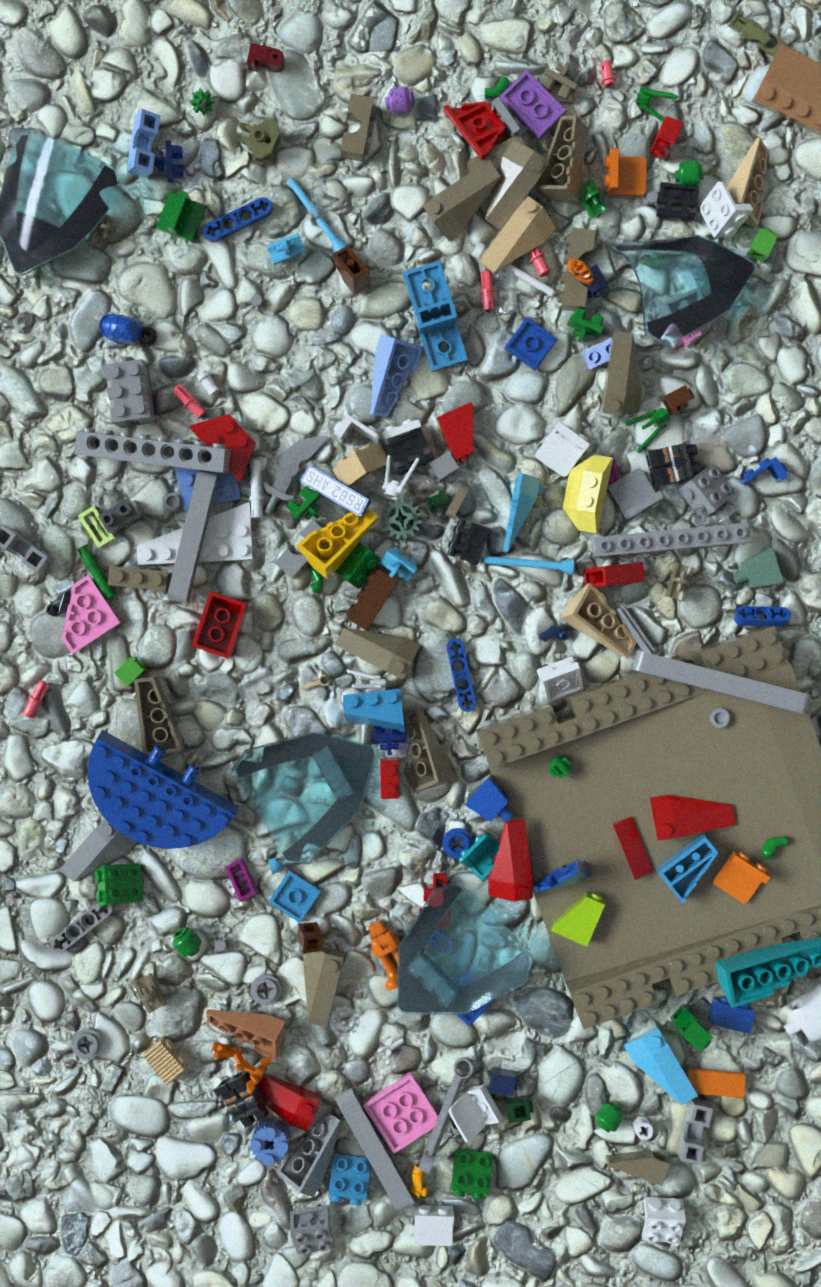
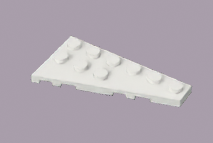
M250 502L209 517L199 562L253 560ZM183 528L137 545L138 565L175 564Z

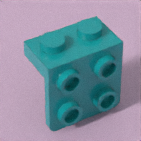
M487 833L479 835L474 841L475 844L471 848L465 849L459 859L461 864L469 867L482 882L488 878L489 872L492 871L495 863L493 860L500 847L499 842Z

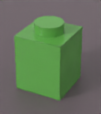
M760 228L756 232L746 255L764 262L769 257L778 235L774 234L770 229Z
M129 657L114 674L129 687L134 684V679H139L148 669L145 667L146 663L140 657Z

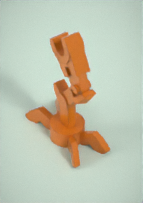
M215 1042L211 1048L215 1050L213 1058L234 1057L238 1063L235 1069L245 1070L251 1074V1080L246 1084L249 1094H252L255 1086L260 1082L264 1073L267 1072V1065L272 1060V1057H265L261 1059L260 1065L255 1068L244 1060L242 1049L239 1046L233 1048L229 1044Z

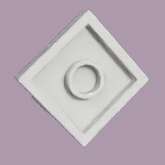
M572 657L536 670L548 703L584 690L580 667L577 662H574Z

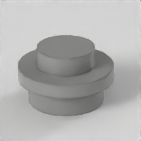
M169 493L164 498V507L168 511L176 512L183 506L182 497L177 493Z

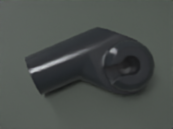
M62 593L59 603L49 605L46 608L47 614L57 617L65 613L68 609L71 595Z

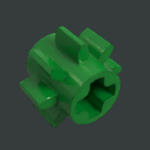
M199 88V91L192 92L193 99L189 100V102L194 106L193 110L195 113L201 111L205 115V113L213 111L211 107L215 101L211 98L209 90L204 93Z
M557 755L548 763L551 767L548 772L553 778L558 775L562 779L572 770L569 767L571 761L566 755L563 758Z

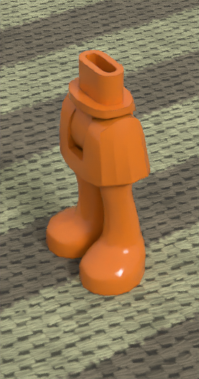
M379 920L368 926L371 932V947L374 957H379L386 969L388 979L385 985L387 990L391 991L399 987V973L388 953L391 952L399 966V945L401 941L388 929V926H384L382 920Z

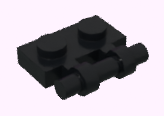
M661 182L658 192V204L665 205V208L657 209L656 217H663V220H669L670 218L680 219L681 222H686L687 220L694 221L696 214L689 212V207L696 208L699 186H683L681 184ZM672 206H681L682 210L674 211L671 208Z
M421 428L386 445L393 462L396 463L401 460L403 466L397 468L399 475L408 473L415 460L409 462L407 457L417 453L420 459L416 467L425 466L434 459L432 452L426 455L423 453V450L428 448L429 445Z
M459 518L457 525L453 529L452 541H449L447 546L449 548L447 555L454 557L456 550L462 552L461 560L478 565L490 528L472 522L470 529L464 528L466 520ZM462 534L467 535L464 546L459 544Z

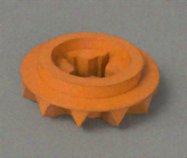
M570 259L568 261L567 268L573 277L582 284L590 285L593 282L592 271L585 263L578 259Z

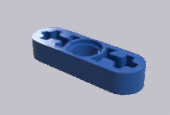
M741 606L736 609L733 619L741 626L782 627L789 623L791 612L785 607ZM757 614H764L767 616V619H761Z

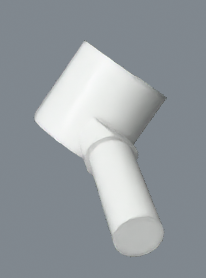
M401 1038L390 1046H382L378 1049V1052L385 1049L386 1055L382 1058H388L391 1056L392 1051L401 1045L404 1040Z

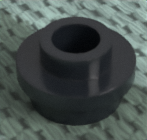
M149 326L142 327L139 342L144 346L153 345L157 340L156 331ZM151 334L150 339L146 340L145 335Z

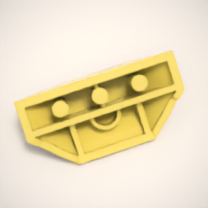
M593 455L572 468L569 472L562 508L579 531L598 534L613 463L612 457Z

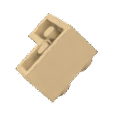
M369 443L363 446L361 450L355 448L348 453L349 457L340 459L337 462L338 465L332 470L339 482L352 487L367 476L385 468L387 455L380 443L375 445Z

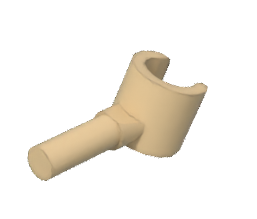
M321 675L318 680L303 686L304 690L319 685L327 686L330 682L326 684L321 683V678L327 675Z

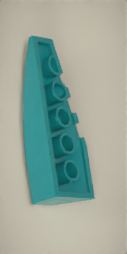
M821 937L772 945L715 961L718 981L730 1006L734 1008L769 997L778 988L790 985V981L805 976L807 971L813 967H820Z

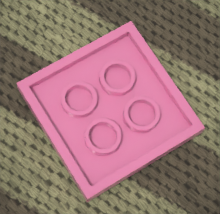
M411 1072L363 1102L364 1109L393 1153L398 1152L432 1130L439 1116Z

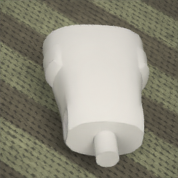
M819 982L807 993L789 1004L788 1008L795 1018L784 1025L789 1036L803 1030L809 1041L821 1039V982Z

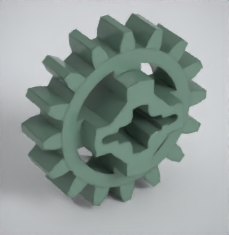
M406 498L403 499V502L396 500L395 504L390 501V507L383 508L386 514H381V517L385 518L381 525L387 526L384 531H390L389 537L395 534L397 540L400 539V536L407 540L408 534L413 537V530L419 531L417 524H422V521L418 520L422 513H416L419 507L413 508V501L407 504ZM402 507L410 509L412 513L405 512ZM396 508L395 515L389 518L391 511ZM399 511H401L403 517L407 518L403 523L404 528L400 521H396L399 518ZM414 520L413 526L407 530L408 523ZM390 525H396L400 528L401 532L394 530Z

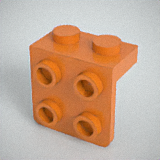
M611 148L609 155L605 157L607 175H605L604 187H607V196H644L646 192V158L619 156V148Z
M733 850L714 877L713 884L745 904L752 897L761 882L766 884L770 876L766 867L760 863L754 864L750 861L751 858L743 852L737 853Z

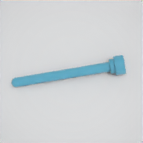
M290 178L288 180L289 185L332 242L334 253L346 247L348 244L345 240L338 239L296 180Z
M491 556L482 557L484 564L556 569L573 575L574 559L552 562Z

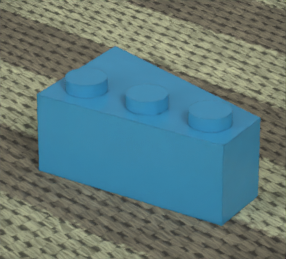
M400 689L343 695L346 721L405 732Z
M703 832L657 866L658 874L682 904L715 859L718 850Z

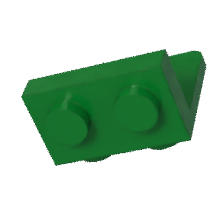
M358 543L335 573L359 589L381 558L361 543Z
M140 864L103 865L95 872V882L98 883L96 902H99V908L108 907L112 904L140 903L143 901L142 867Z
M456 1149L449 1193H453V1196L458 1198H465V1195L472 1196L473 1200L483 1201L484 1198H487L490 1195L492 1154Z

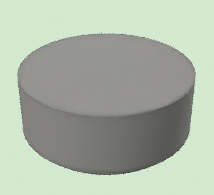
M715 708L711 711L709 719L713 726L724 728L730 722V714L724 708Z

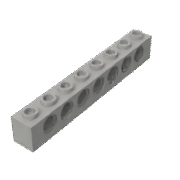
M84 428L83 431H76V455L221 473L229 472L231 449L225 448V444L213 443V447L206 446V442L201 441L187 444L185 439H176L175 442H170L168 437L157 436V440L150 439V435L139 434L137 438L132 437V433L120 432V435H114V431L102 430V433H96L94 428ZM97 438L100 440L99 447L96 446ZM115 441H117L119 445L117 450L114 448ZM133 443L137 445L136 452L132 450ZM152 445H154L156 449L154 454L150 452V447ZM170 447L174 449L172 457L168 453ZM189 449L193 453V457L191 459L187 457V451ZM208 451L212 456L209 462L205 458Z
M749 522L603 536L591 539L593 558L751 542Z

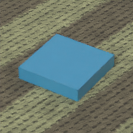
M289 869L268 903L300 923L320 894L321 889Z

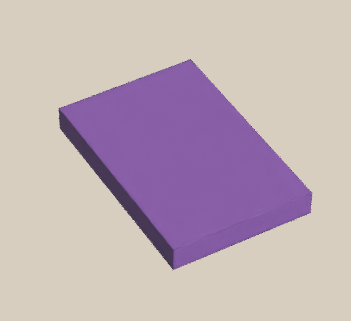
M527 69L499 96L501 102L504 101L507 104L509 110L538 140L560 120L561 116L567 113V110Z

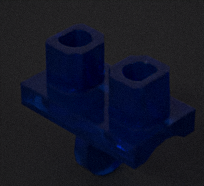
M165 141L166 157H163L162 151H158V157L154 158V166H158V172H164V167L167 166L168 183H174V178L184 177L183 164H173V159H183L182 146L172 145L171 141Z
M374 725V731L371 734L372 745L381 744L380 750H387L388 755H392V750L399 749V744L396 743H407L406 732L392 729V733H385L384 728Z

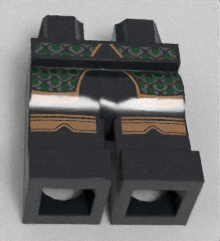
M686 443L661 449L649 450L645 453L648 469L652 470L649 473L653 489L691 479L694 475L703 471L700 461L692 464L689 457L698 454L696 444L686 445Z
M243 1070L236 1075L222 1080L213 1091L217 1097L221 1095L229 1113L233 1115L234 1123L240 1120L246 1128L255 1122L252 1114L256 1116L258 1121L264 1120L269 1115L265 1106L269 1100L264 1096L259 1084L255 1086L252 1094H249L246 1084L251 1080V1074Z

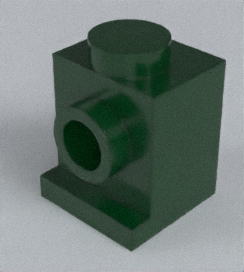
M527 1095L511 1098L504 1097L508 1123L531 1120L530 1113H534L532 1100L528 1101Z

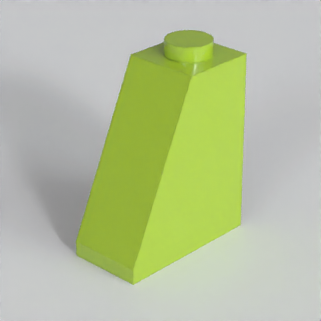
M586 892L553 922L551 931L587 947L604 909L605 899L596 892H592V894Z

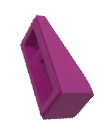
M243 858L225 867L240 902H245L260 894ZM241 866L242 870L233 873L232 870ZM242 874L245 875V877H243V878H241V879H239V880L236 879V877H238V876H240V875H242ZM245 881L248 882V884L243 887H240L239 885ZM249 888L251 889L250 892L246 894L243 893V891Z

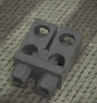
M126 498L98 517L106 531L116 536L128 529L129 525L133 526L147 516L137 500L132 501Z

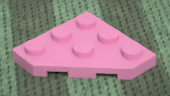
M90 575L73 584L71 589L72 594L66 613L65 629L61 638L71 654H76L122 623Z

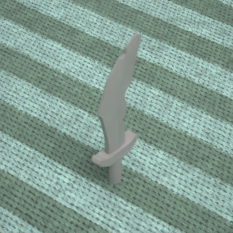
M316 436L312 440L307 438L295 442L281 454L280 466L273 486H269L266 482L262 483L266 491L272 495L264 510L265 513L271 515L279 499L283 501L294 499L293 495L286 494L292 481L291 478L295 477L300 471V463L308 461L328 441L327 436Z

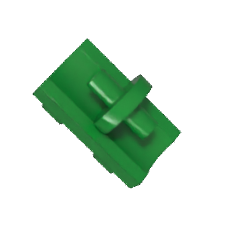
M591 178L581 184L579 199L589 218L593 219L608 211L601 192Z
M577 308L574 314L570 316L567 326L574 328L572 334L579 336L577 342L581 343L583 338L590 340L592 335L600 336L604 328L602 327V316L594 314L591 322L584 320L587 311Z
M305 486L299 494L306 501L300 505L293 499L287 504L292 516L297 521L307 510L309 512L304 516L307 520L312 516L316 519L320 517L316 512L321 506L318 503L313 508L311 506L321 496L317 491L314 492Z

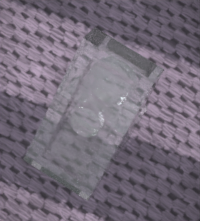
M321 176L318 177L311 191V220L314 221L331 212L340 200L339 198L327 195L326 178Z
M265 666L255 674L244 679L235 688L246 703L275 684L277 680L269 668Z

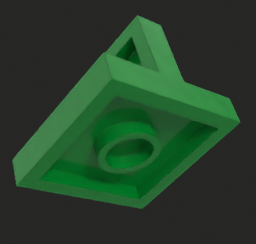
M180 190L179 195L169 192L156 228L164 233L194 243L207 207L204 204L191 200L189 194Z

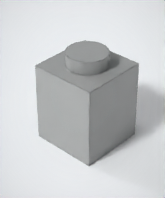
M448 451L429 463L430 469L428 472L433 480L437 478L438 482L458 471L459 467Z

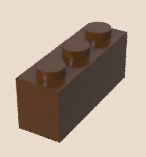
M377 570L376 573L372 571L367 579L369 582L366 589L362 587L357 595V598H359L356 605L352 604L347 611L349 615L347 619L366 631L398 583L380 570Z

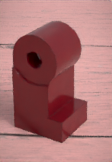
M250 43L247 58L248 70L256 71L257 66L269 68L271 71L278 73L284 69L285 60L281 50Z

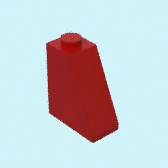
M472 402L436 417V422L455 462L463 463L471 459L470 456L473 454Z
M643 562L583 570L585 586L590 583L595 588L645 581Z

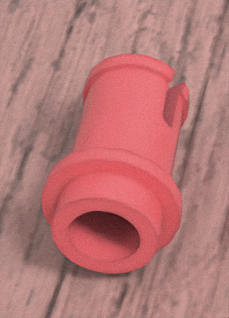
M605 60L599 64L602 73L601 84L604 85V88H611L615 86L616 77L613 74L612 61Z

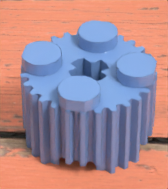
M271 1118L269 1121L268 1119L262 1120L254 1129L250 1141V1149L253 1151L252 1155H255L254 1158H258V1161L261 1160V1163L265 1166H271L276 1161L283 1160V1157L288 1152L291 1136L290 1132H288L289 1126L286 1127L287 1124H284L283 1120L276 1121V1119L272 1120Z

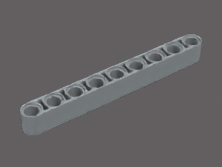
M638 650L632 668L635 671L802 714H807L811 698L810 694Z

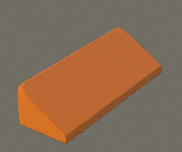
M695 1068L687 1069L686 1076L697 1094L744 1098L745 1073Z

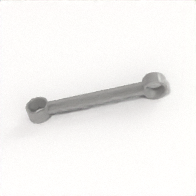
M466 1057L458 1058L454 1063L455 1074L418 1167L419 1170L428 1174L451 1117L449 1108L457 1101L465 1079L473 1072L472 1062ZM460 1061H466L470 1065V1071L465 1075L459 1074L456 1070L457 1063Z

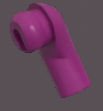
M610 455L609 457L613 458L608 483L612 484L617 480L620 468L614 456Z

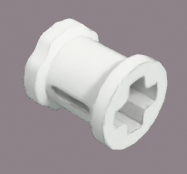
M637 1116L633 1121V1127L637 1136L644 1140L650 1139L653 1128L648 1118Z

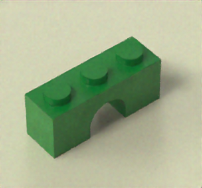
M682 1004L669 1018L679 1028L680 1034L700 1052L710 1045L713 1037L702 1022Z

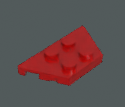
M486 102L461 104L460 108H450V105L444 106V113L479 158L482 161L485 160L506 133V126Z
M230 414L190 425L189 428L202 442H206V446L213 447V443L225 444V448L231 449L229 471L241 482L251 454L256 446L255 441Z

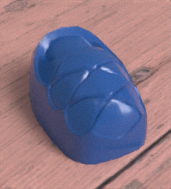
M108 314L101 318L99 330L102 335L114 343L135 344L140 338L142 324L140 321L124 315Z

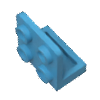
M342 1154L334 1155L328 1198H331V1202L342 1203L343 1200L350 1201L351 1205L356 1206L366 1203L371 1168L368 1158Z

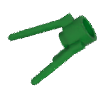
M641 86L636 102L640 103L639 108L646 110L663 122L665 118L648 107L647 104L651 105L654 96L677 99L678 96L674 95V93L652 90Z
M661 408L658 411L654 409L650 413L624 423L629 425L650 417L651 421L643 425L642 429L644 430L651 425L658 427L637 449V453L645 448L662 429L667 427L666 423L671 418L665 408Z

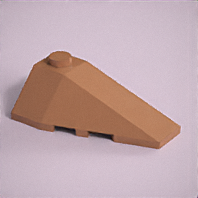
M210 1009L206 1011L207 1023L226 1034L233 1033L241 1043L245 1041L255 1046L254 1051L264 1056L272 1057L274 1060L277 1059L286 1032V1021L278 1016L273 1017L268 1014Z

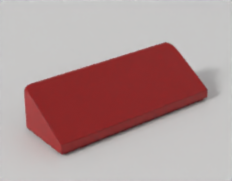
M632 817L614 822L613 827L634 879H639L653 872Z

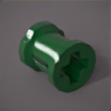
M442 490L430 498H424L431 514L434 513V510L444 505L446 507L449 506Z

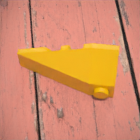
M367 509L363 518L353 512H349L336 522H330L326 524V527L310 532L297 545V548L310 565L328 579L377 521L378 516L369 509Z

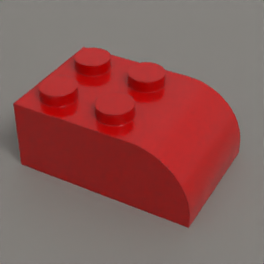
M210 591L192 647L231 659L246 617L248 604Z

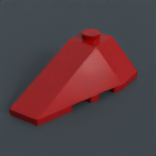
M670 794L650 797L658 841L736 825L732 804L703 801L689 797L684 798Z
M524 819L506 821L499 841L500 847L493 860L495 863L488 876V895L513 902L532 899L533 880L526 823Z
M264 1073L258 1084L264 1096L269 1100L265 1105L289 1125L307 1132L320 1104L321 1095Z

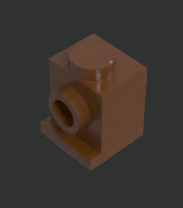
M684 385L665 395L661 400L671 416L677 412V409L680 411L688 407V402L694 399V394L690 388L688 389Z
M317 922L298 924L297 938L302 946L303 954L322 951L323 934Z

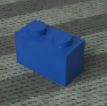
M713 997L708 1020L712 1025L750 1034L756 1012L749 1003L732 1008L726 997Z

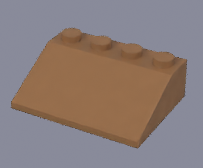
M780 44L751 102L817 135H821V63Z

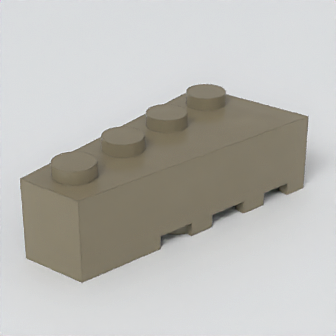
M578 116L560 117L546 157L549 164L536 186V190L547 200L579 201L588 127Z
M158 676L134 679L143 753L150 756L156 744L161 745L158 753L162 747H165L167 750L165 754L186 750Z

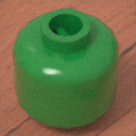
M696 159L681 162L679 170H675L676 182H680L683 186H698L701 180H704L702 163L699 164V161Z
M183 927L173 935L172 944L181 956L187 957L190 955L192 957L199 952L201 939L192 928Z
M614 1102L611 1104L603 1103L595 1115L596 1124L607 1133L617 1131L624 1120V1116L621 1113L622 1108Z

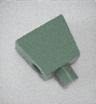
M773 547L740 562L742 570L733 573L735 583L738 584L746 581L748 588L784 583Z

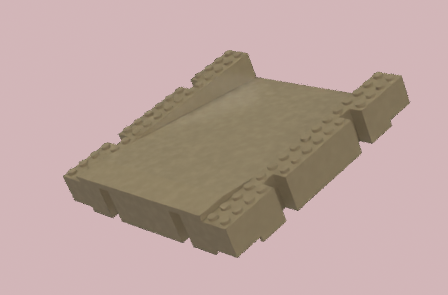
M763 626L690 652L694 665L801 692L791 663H788L775 626ZM635 671L565 696L571 715L558 720L552 706L546 703L475 729L490 773L511 798L505 805L513 813L508 821L525 820L533 884L560 866L564 865L566 867L577 859L581 862L584 861L592 872L591 877L567 888L552 891L533 890L583 1029L657 1004L658 1002L651 984L666 980L674 994L679 996L718 982L715 961L748 951L782 944V938L791 935L795 941L821 937V747L808 711L807 714H802ZM724 708L728 711L730 722L726 727L717 728L712 725L709 716L713 709ZM557 755H560L561 758L566 755L571 761L569 767L572 770L562 779L558 775L553 778L548 772L551 768L548 763ZM670 794L678 797H689L697 800L733 805L736 825L704 832L716 846L718 854L706 872L700 877L697 885L691 890L683 904L658 874L657 866L703 832L658 841L650 797ZM630 816L633 819L653 872L636 880L633 877L613 827L614 822ZM786 836L788 846L777 847L773 858L769 860L763 858L761 848L767 839ZM733 850L737 853L743 852L751 858L750 861L754 864L760 863L766 867L770 876L766 884L761 882L752 897L745 904L713 884L714 877ZM586 892L591 894L596 892L605 899V906L587 947L551 931L553 922Z

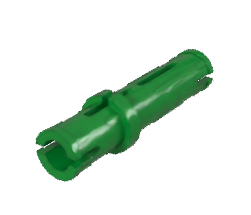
M88 544L78 548L77 552L83 559L85 568L92 574L105 599L108 600L115 596L117 593L112 586L108 585V578L99 565L100 561L98 558H95Z

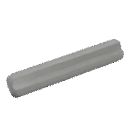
M622 605L617 608L615 612L643 652L654 653V646L626 606Z

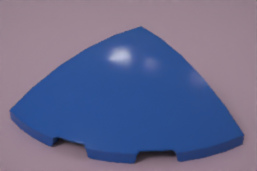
M577 859L566 867L564 865L560 866L535 882L533 890L552 891L567 888L591 877L592 872L584 861L581 862Z

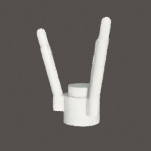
M387 456L385 481L382 489L386 490L384 494L386 497L399 500L406 483L420 460L419 458H416L408 473L406 472L402 477L400 483L394 480L389 483L391 456Z
M347 670V673L373 679L370 680V684H352V688H370V692L383 691L386 688V680L380 679V675Z

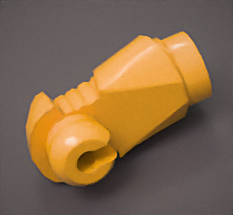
M420 1163L415 1164L412 1170V1187H410L411 1193L418 1198L419 1196L426 1197L428 1187L422 1185L425 1172L418 1169Z

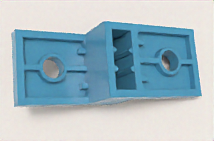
M437 261L403 272L414 309V319L431 372L467 362V354L457 326V313L441 262ZM430 282L433 288L430 291H425L422 288V284ZM441 343L449 345L447 352L443 353L439 350L438 347Z

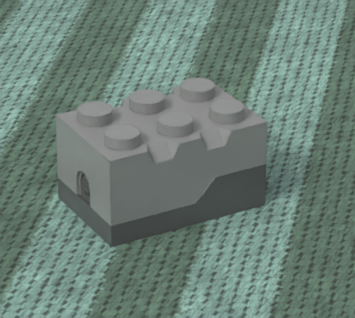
M130 356L120 357L116 363L104 364L112 423L119 428L156 423L149 366L142 359L135 360Z

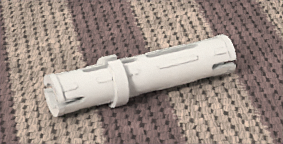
M250 460L251 496L249 501H251V518L260 519L263 518V501H265L262 492V460Z

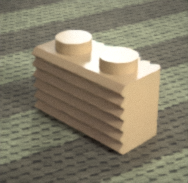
M163 1036L145 1051L143 1058L153 1068L155 1073L160 1076V1079L165 1082V1085H168L183 1073L188 1065L186 1064V1058L174 1050L173 1042L170 1039L166 1040Z

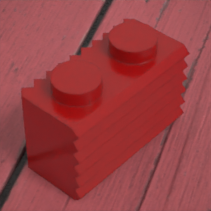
M669 116L665 117L650 150L654 157L658 159H667L683 127V122Z
M398 758L380 759L381 799L400 798V760Z

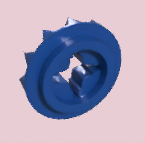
M452 828L445 834L442 845L448 856L460 859L461 853L473 846V840L468 831L462 828ZM463 837L461 844L464 848L456 846V848L452 849L454 842L451 838L458 840Z

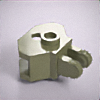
M269 119L259 125L253 124V126L240 122L239 128L249 133V136L246 137L236 133L234 136L235 140L247 145L249 150H252L256 163L264 165L272 161L281 143L276 123Z

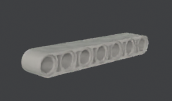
M198 470L168 590L167 598L170 600L188 603L218 485L219 474L204 470Z
M351 1087L335 1096L342 1114L396 1210L400 1213L416 1204V1198L411 1193L408 1182L374 1122L364 1109L363 1102L355 1088Z

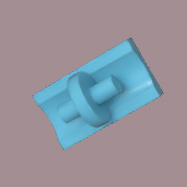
M299 233L286 238L283 237L281 240L267 245L274 265L306 253Z
M397 547L389 548L380 564L391 570L389 574L391 578L396 574L409 582L418 568L416 567L417 561L413 558H408V560L403 558L401 550Z

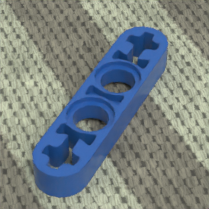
M265 197L258 198L209 222L203 228L207 241L215 243L269 217L273 212L271 201ZM261 204L267 206L266 211H263V209H261ZM254 207H255V209H256V211H257V213H258L257 216H255V212H254V210L252 209V208H254ZM245 211L252 213L251 219L247 221L241 218L242 213ZM233 220L235 225L233 228L227 229L224 227L225 222ZM219 224H221L222 230L224 231L222 233L219 229ZM210 229L215 231V236L212 237Z
M451 639L447 643V653L458 705L462 711L470 712L475 708L476 701L464 645L459 639ZM452 642L460 644L461 648L458 649V655L462 653L463 658L451 659V655L455 656L454 650H450V646L453 645ZM457 660H461L465 664L462 671L454 669V663ZM461 679H466L469 683L468 688L465 690L458 688V681ZM471 691V695H467L469 701H472V704H470V708L466 709V706H462V702L465 701L464 696L460 697L459 693Z

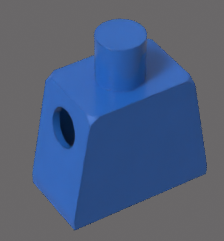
M492 774L465 803L468 808L488 821H492L498 815L506 822L513 815L505 806L510 801V796Z

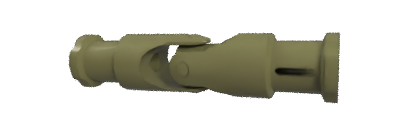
M739 10L728 25V27H733L741 32V36L747 40L757 42L758 47L772 57L775 56L780 44L788 47V43L770 31H764L760 24L753 19H747L740 14L741 11ZM772 37L776 42V47L772 49L766 48L765 46Z

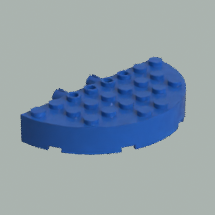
M102 730L89 756L88 784L98 810L110 825L121 834L147 846L166 849L184 848L200 844L214 837L235 817L238 805L194 781L201 772L199 766L194 770L195 764H190L183 775L160 762L167 752L165 747H162L158 753L161 745L156 744L149 756Z

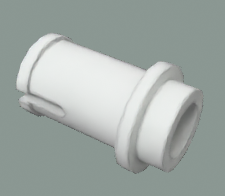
M205 370L198 374V382L202 383L209 396L219 392L220 388L211 378L210 372L208 373Z

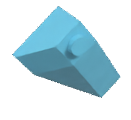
M520 472L516 476L503 553L509 551L537 496H541L542 485L539 484V478Z
M657 1026L624 1044L633 1062L681 1106L698 1096Z

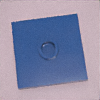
M526 317L504 349L535 372L558 339L529 317Z

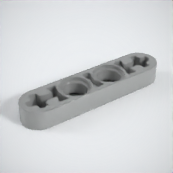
M99 902L96 903L51 940V949L56 953L64 952L114 911L115 905H110L107 910L99 915L97 911L101 908H99ZM86 915L94 916L95 923L92 925L86 923ZM71 927L79 928V936H73L70 933ZM67 937L68 940L65 941L62 944V946L58 947L56 945L58 941H61L63 938Z

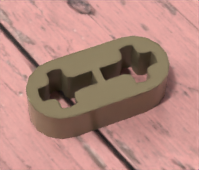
M462 482L445 515L454 519L471 488L470 486Z

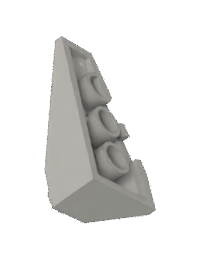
M104 818L60 870L70 880L75 882L101 866L126 854L137 842L121 834Z

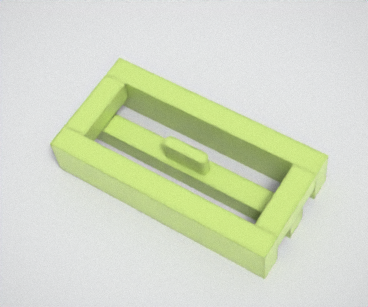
M92 506L78 515L97 547L101 549L105 544L116 539V537L108 532L109 537L105 536L91 514L94 512L103 526L98 517L100 512L96 506ZM85 516H88V518L100 534L103 541L100 542V540L92 530L91 526L85 519Z

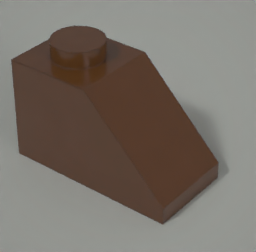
M348 245L332 254L343 282L354 295L370 286V270Z

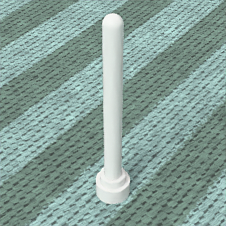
M479 241L472 256L477 259L482 258L488 248ZM510 264L503 268L547 295H555L553 288Z

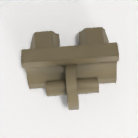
M567 62L564 67L557 64L555 70L561 72V74L546 67L542 86L552 91L555 83L558 82L562 85L558 95L567 100L572 91L575 92L578 87L577 83L565 78V76L573 78L575 74L569 70L571 64Z
M104 214L82 240L99 249H105V241L108 239V234H112L115 231V228L110 225L109 215Z
M674 563L665 596L685 601L694 568Z
M152 973L133 982L140 1000L144 1003L148 1013L167 1004Z

